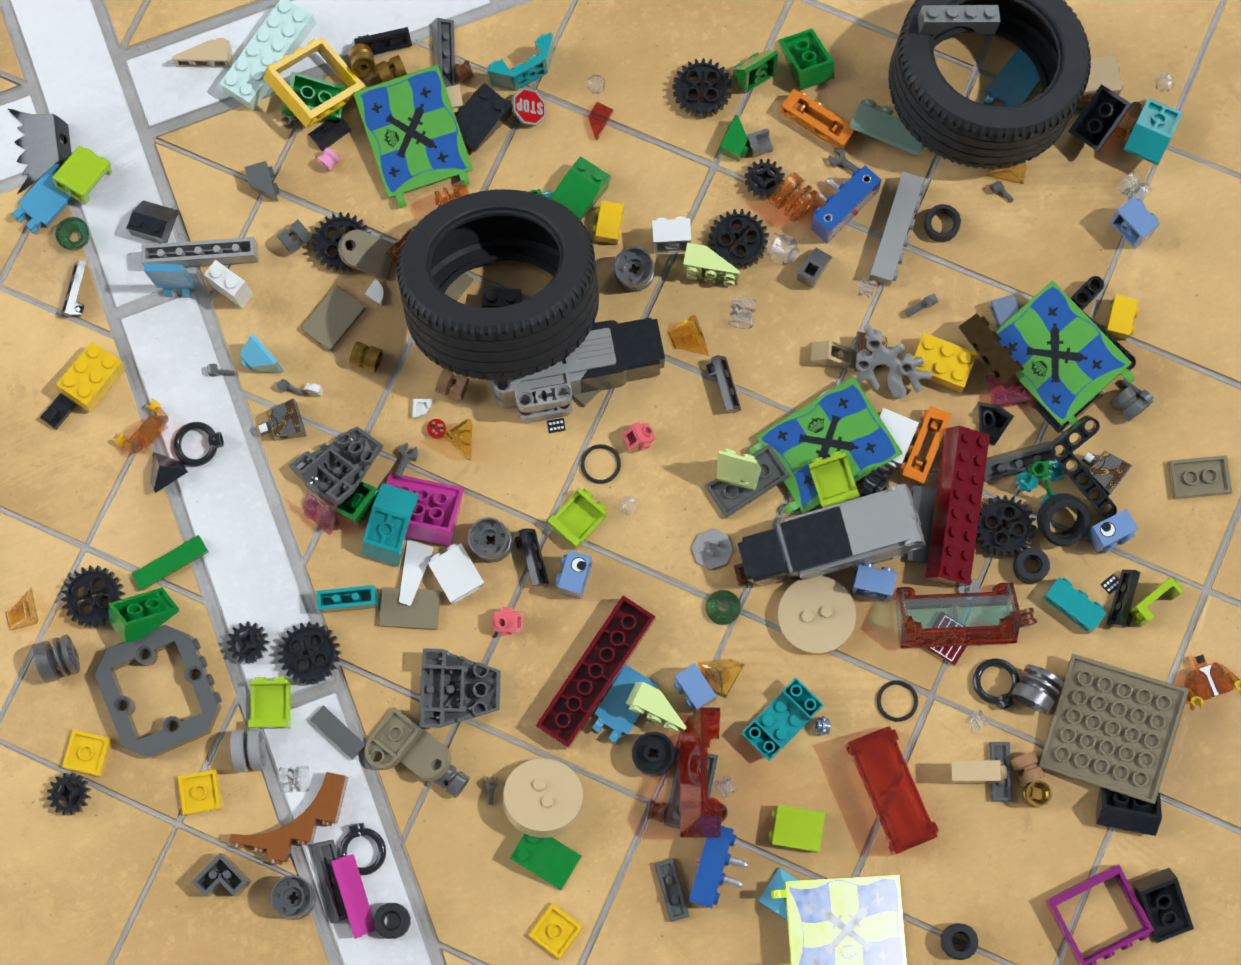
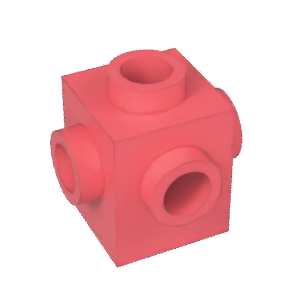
M636 422L621 434L629 451L648 449L651 446L650 443L656 440L649 423L640 424V422Z
M501 607V610L495 611L492 616L494 631L500 632V635H512V633L522 631L523 611H513V607Z

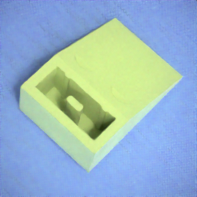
M687 243L683 263V276L692 280L697 278L705 279L709 283L723 282L727 286L739 284L740 271L707 246Z
M725 449L724 452L719 450L717 480L755 491L761 473V467L755 457L744 454L743 457L738 456L735 451Z
M636 682L625 703L630 706L629 710L637 714L645 713L647 719L655 723L662 722L664 723L663 727L673 732L674 730L678 732L679 730L686 729L685 724L660 690L644 682Z

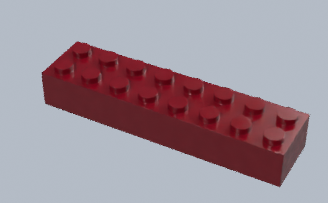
M963 426L945 428L925 579L955 587L969 586L971 583L990 439L988 434Z
M623 595L535 726L570 749L656 620V616Z

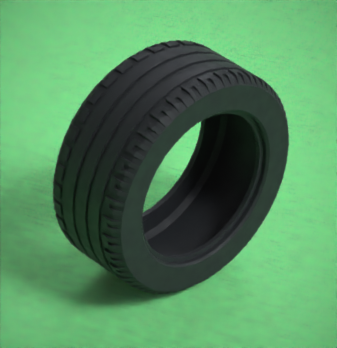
M916 0L904 19L889 65V89L892 103L895 104L894 109L898 117L901 118L902 124L910 131V134L918 142H921L922 146L927 147L929 151L935 152V155L942 156L945 160L947 158L950 162H956L958 165L964 164L966 167H981L982 169H994L996 167L1001 169L1025 163L1026 160L1030 161L1039 156L1040 153L1045 152L1057 141L1068 125L1086 90L1091 69L1090 47H1088L1087 34L1084 32L1080 19H1077L1076 13L1067 5L1065 0ZM922 5H998L1000 24L993 35L1012 42L1028 55L1038 71L1042 93L1031 101L1017 106L994 107L972 101L957 92L941 74L935 60L934 48L952 36L975 31L969 27L956 26L948 28L939 34L919 35L918 15Z
M495 189L479 191L453 199L431 211L413 227V230L406 237L398 257L397 279L409 333L417 347L429 360L433 361L436 365H440L443 369L455 372L457 375L473 379L478 378L480 380H508L539 373L550 366L556 365L557 362L563 361V358H567L570 353H573L584 342L595 323L599 307V291L594 246L591 237L582 221L572 211L546 196L520 190ZM491 262H526L544 269L553 276L548 285L536 295L517 304L504 307L482 308L460 303L445 294L448 287L463 273Z

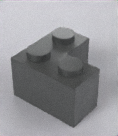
M220 853L192 881L194 886L207 897H210L221 885L233 896H239L252 882L223 853Z

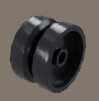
M647 732L635 741L632 748V759L635 767L642 774L658 777L667 773L673 766L675 748L672 741L665 734ZM652 751L657 752L656 758L650 757Z

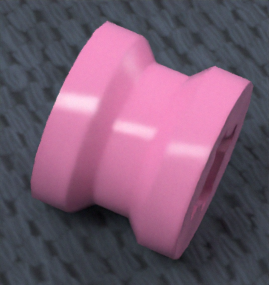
M326 148L324 154L318 156L317 161L324 168L331 171L333 165L338 163L340 158L332 150Z

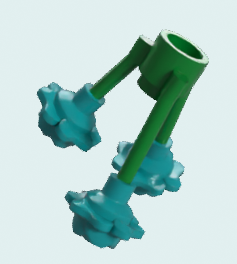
M1055 460L1039 461L1034 463L1032 468L1028 469L1029 472L1023 470L1021 474H1017L1015 484L1019 486L1020 491L1026 490L1030 493L1032 489L1038 487L1037 482L1042 480L1047 492L1040 502L1042 505L1047 498L1056 495L1054 492H1051L1047 479L1050 478L1051 482L1063 480V475H1066V473Z

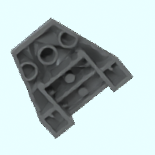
M357 426L337 436L335 442L329 445L323 443L320 445L321 449L311 454L309 451L303 453L289 466L310 491L333 507L334 505H340L355 491L382 450L383 445Z
M423 648L420 679V727L441 728L500 710L501 671L479 662H473L463 656L449 653V651L444 649Z

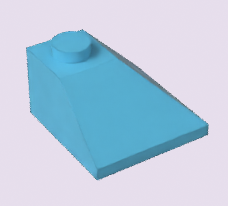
M252 334L239 353L243 358L241 360L242 364L247 369L251 367L254 372L282 373L284 370L278 361Z
M779 868L758 902L787 920L786 898L773 899L771 891L785 890V881L799 880Z

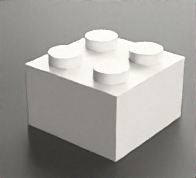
M680 216L669 220L667 218L652 220L654 254L686 252L687 243H691L690 218L686 219V217Z

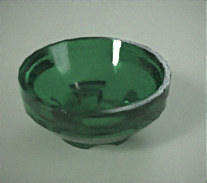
M68 217L58 224L55 237L61 247L70 251L82 249L88 243L90 230L82 219ZM73 233H80L81 237L78 241H71L70 237Z
M728 590L714 592L706 602L707 616L718 625L731 624L740 614V601L733 592ZM725 600L729 603L727 611H720L718 609L720 601Z

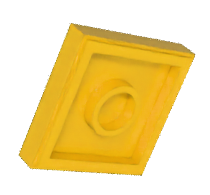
M72 729L62 768L101 777L111 738Z
M218 770L177 776L182 815L223 809Z
M551 903L528 936L560 960L584 927Z

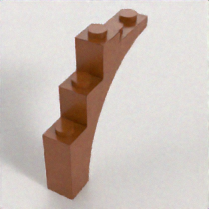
M326 772L322 787L314 801L292 822L277 830L263 834H231L229 841L235 842L234 847L246 849L247 845L253 846V851L265 853L267 849L266 858L271 859L270 863L282 865L283 861L289 862L294 839H296L295 843L307 846L308 842L313 843L318 820H321L320 824L332 826V823L338 824L349 777Z

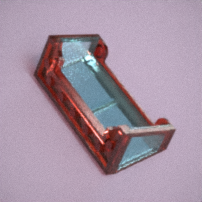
M1013 582L999 583L994 586L992 592L916 595L915 590L911 587H897L895 605L900 648L1017 643L1021 613Z

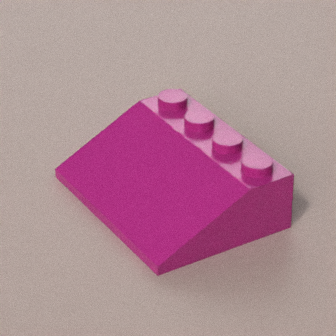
M390 473L386 484L420 494L405 537L450 546L464 488L403 475L401 478H397L393 473Z

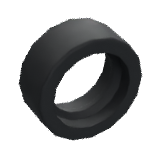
M945 204L936 205L931 208L924 221L926 234L937 242H946L953 239L961 225V218L957 210ZM936 214H947L953 219L954 224L951 231L939 233L933 229L931 222Z

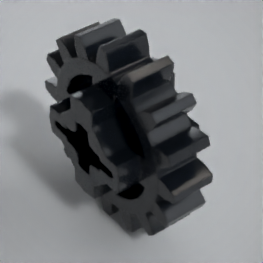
M760 159L759 164L755 161L753 162V168L748 166L747 171L749 173H745V178L747 179L745 180V185L749 186L748 192L754 191L753 197L758 194L761 200L763 196H766L769 200L771 194L776 197L777 191H782V185L785 184V180H783L785 173H780L782 167L777 168L776 161L770 164V159H767L766 163H763V160Z
M885 465L878 466L876 471L872 470L870 475L863 481L864 486L860 497L888 490L892 470Z
M247 621L246 626L239 623V629L232 628L234 634H228L231 640L226 641V644L231 645L227 649L228 652H234L231 656L235 659L239 656L238 662L242 663L245 659L246 664H250L251 659L257 663L258 656L264 658L262 652H268L265 645L270 644V642L265 640L269 635L263 633L265 630L263 627L258 628L257 623L251 626V623ZM257 633L260 637V643H258L256 639ZM246 640H250L252 642L251 645H246L244 643ZM236 642L239 643V646H240L239 651H240V652H238V650H237V648H236ZM257 650L254 654L249 655L250 652Z
M72 772L70 776L67 773H63V778L56 776V783L50 782L53 788L47 789V792L51 793L47 800L53 801L50 807H57L56 813L62 811V815L67 816L68 813L75 815V810L78 812L83 811L82 805L88 806L85 800L91 799V796L87 795L91 788L85 787L89 782L86 780L82 781L83 776L78 775L76 777V773ZM71 781L76 782L79 788H75ZM69 791H72V794L69 795V797H66V794H68ZM59 801H64L67 807L62 806Z

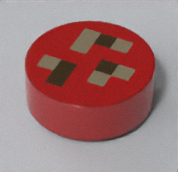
M433 419L428 423L427 431L432 438L439 439L446 434L447 428L442 420Z

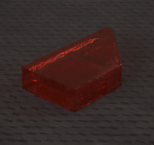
M596 102L588 116L595 140L599 139L613 113V109L599 102Z

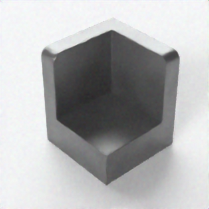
M768 128L747 134V144L752 158L773 151Z

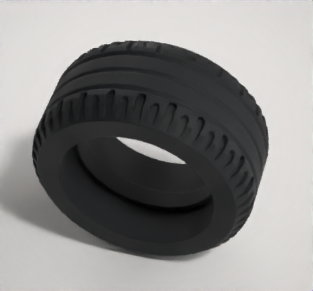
M1059 493L1050 496V498H1047L1038 510V529L1054 545L1064 547L1074 545L1078 541L1080 542L1090 529V512L1087 506L1074 495ZM1064 507L1076 508L1077 518L1069 530L1061 533L1051 531V519L1059 509Z

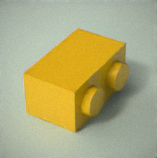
M601 201V206H597L596 218H598V223L594 224L592 235H595L596 242L618 245L624 204Z
M1117 294L1114 296L1105 331L1108 334L1122 340H1127L1130 335H1133L1135 330L1133 320L1137 318L1140 309L1137 306L1138 300Z

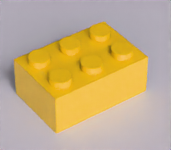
M923 333L914 358L923 357L925 364L916 366L915 369L918 371H932V379L926 380L961 393L977 353Z
M92 341L56 385L63 395L91 413L126 369L121 360Z

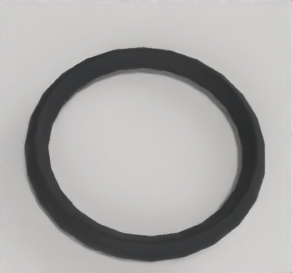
M594 445L588 448L581 458V470L584 476L597 484L612 481L618 475L621 468V460L618 453L608 445ZM594 449H607L616 457L617 467L611 477L597 480L586 472L584 466L585 459Z
M894 680L886 683L879 690L877 706L885 718L901 722L909 719L916 712L918 696L910 684ZM894 684L907 687L914 697V706L911 712L900 718L888 715L881 705L882 693L887 687Z

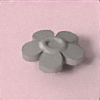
M973 579L969 586H959V593L964 594V598L967 600H971L973 595L979 596L981 591L979 588H975L979 586V581Z

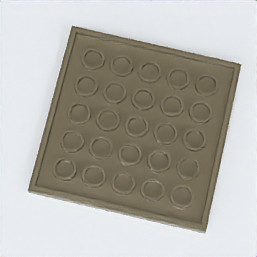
M1072 653L1063 682L1064 685L1058 698L1038 766L1155 804L1189 689Z

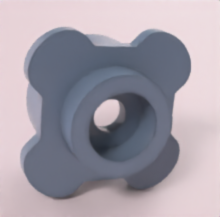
M825 716L818 717L815 721L817 735L829 734L830 720L825 718Z

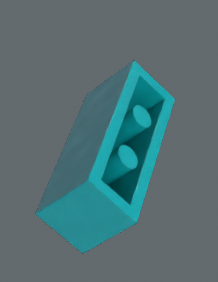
M1057 578L1042 598L1090 634L1107 614L1104 611V607L1098 602L1093 603L1089 600L1088 595L1082 590L1077 591L1073 588V584L1068 579Z
M375 585L316 591L317 610L320 613L379 607L378 592Z

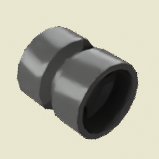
M299 220L292 223L289 230L284 229L277 235L291 254L300 249V244L305 245L313 239ZM292 235H294L297 239L292 240Z
M1130 386L1111 401L1117 410H1122L1121 415L1127 422H1130L1147 408V405L1141 398H1135L1136 393Z
M450 764L448 771L441 778L434 780L433 783L440 788H446L447 793L457 798L467 785L470 777L462 771L457 772V768Z

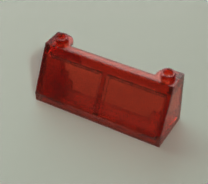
M700 707L684 722L686 729L680 730V837L721 838L722 806L716 798H708V748H710V742L714 738L719 739L720 708Z
M888 726L849 741L845 747L848 754L854 756L852 761L856 765L886 835V841L890 840L888 848L893 856L937 838L939 830L935 821L931 822L897 743V740H899L897 732Z

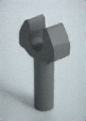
M834 148V153L839 155V159H835L831 155L828 156L829 163L834 168L842 165L852 173L858 168L846 159V151L841 148Z
M934 293L904 312L908 318L924 308L932 307L939 301Z
M1125 379L1121 382V385L1125 388L1130 386L1138 399L1141 398L1147 407L1153 403L1152 399L1154 397L1147 390H1140Z
M408 443L400 447L399 455L402 456V459L394 474L395 477L401 478L408 462L417 460V447L413 449L411 454L406 453Z

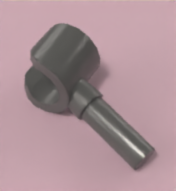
M288 115L281 117L282 121L289 120L287 124H283L288 129L292 128L294 123L300 121L298 118H291Z
M996 181L990 185V189L994 194L1000 191L1010 202L1014 200L1006 192L1001 181Z
M217 364L207 365L208 374L211 377L222 374L234 375V371L218 370Z
M285 379L280 380L277 384V387L282 392H285L288 388L301 396L304 393L293 387Z
M488 776L486 777V787L489 792L488 805H493L494 789L498 785L496 776L494 783L488 782Z

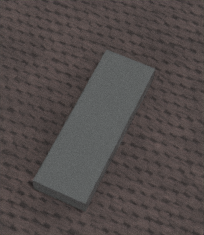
M324 705L310 719L352 760L365 748L366 744Z
M989 742L990 760H1000L1007 767V779H1003V783H990L991 802H1012L1010 742Z
M674 858L655 863L670 922L690 917Z

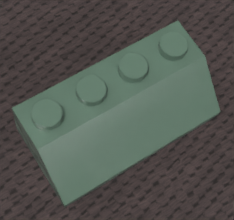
M862 99L849 128L919 156L924 146L905 128L901 118L894 112V109L889 106H879L872 99Z

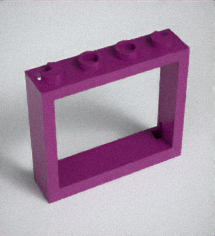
M1119 864L1045 900L1078 965H1096V960L1102 957L1104 960L1115 955V950L1119 948L1125 950L1133 946V941L1137 939L1143 941L1150 937V932L1154 931ZM1114 876L1142 928L1083 957L1056 906Z

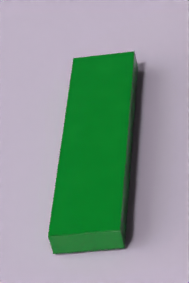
M197 535L132 573V576L139 589L143 591L207 554L209 551L201 537Z

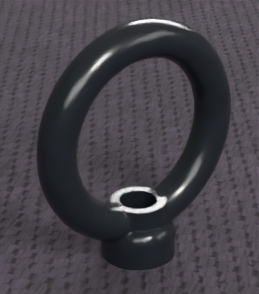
M191 422L181 427L176 433L173 443L177 458L185 465L192 467L208 463L215 456L217 449L224 446L222 433H215L209 425L203 422ZM194 429L206 432L210 445L207 454L199 459L188 458L181 448L184 435Z
M999 658L988 659L982 662L976 668L973 675V686L977 695L990 704H998L999 710L1014 705L1012 700L1014 697L1011 694L1016 684L1020 682L1019 674L1015 667L1008 661ZM992 666H1000L1006 669L1012 678V686L1009 692L998 697L987 694L981 686L983 672Z
M364 822L349 826L350 832L345 835L340 844V858L348 856L347 848L354 838L368 836L378 846V857L372 865L363 868L358 867L362 876L376 872L386 858V845L383 838L376 831L365 828Z

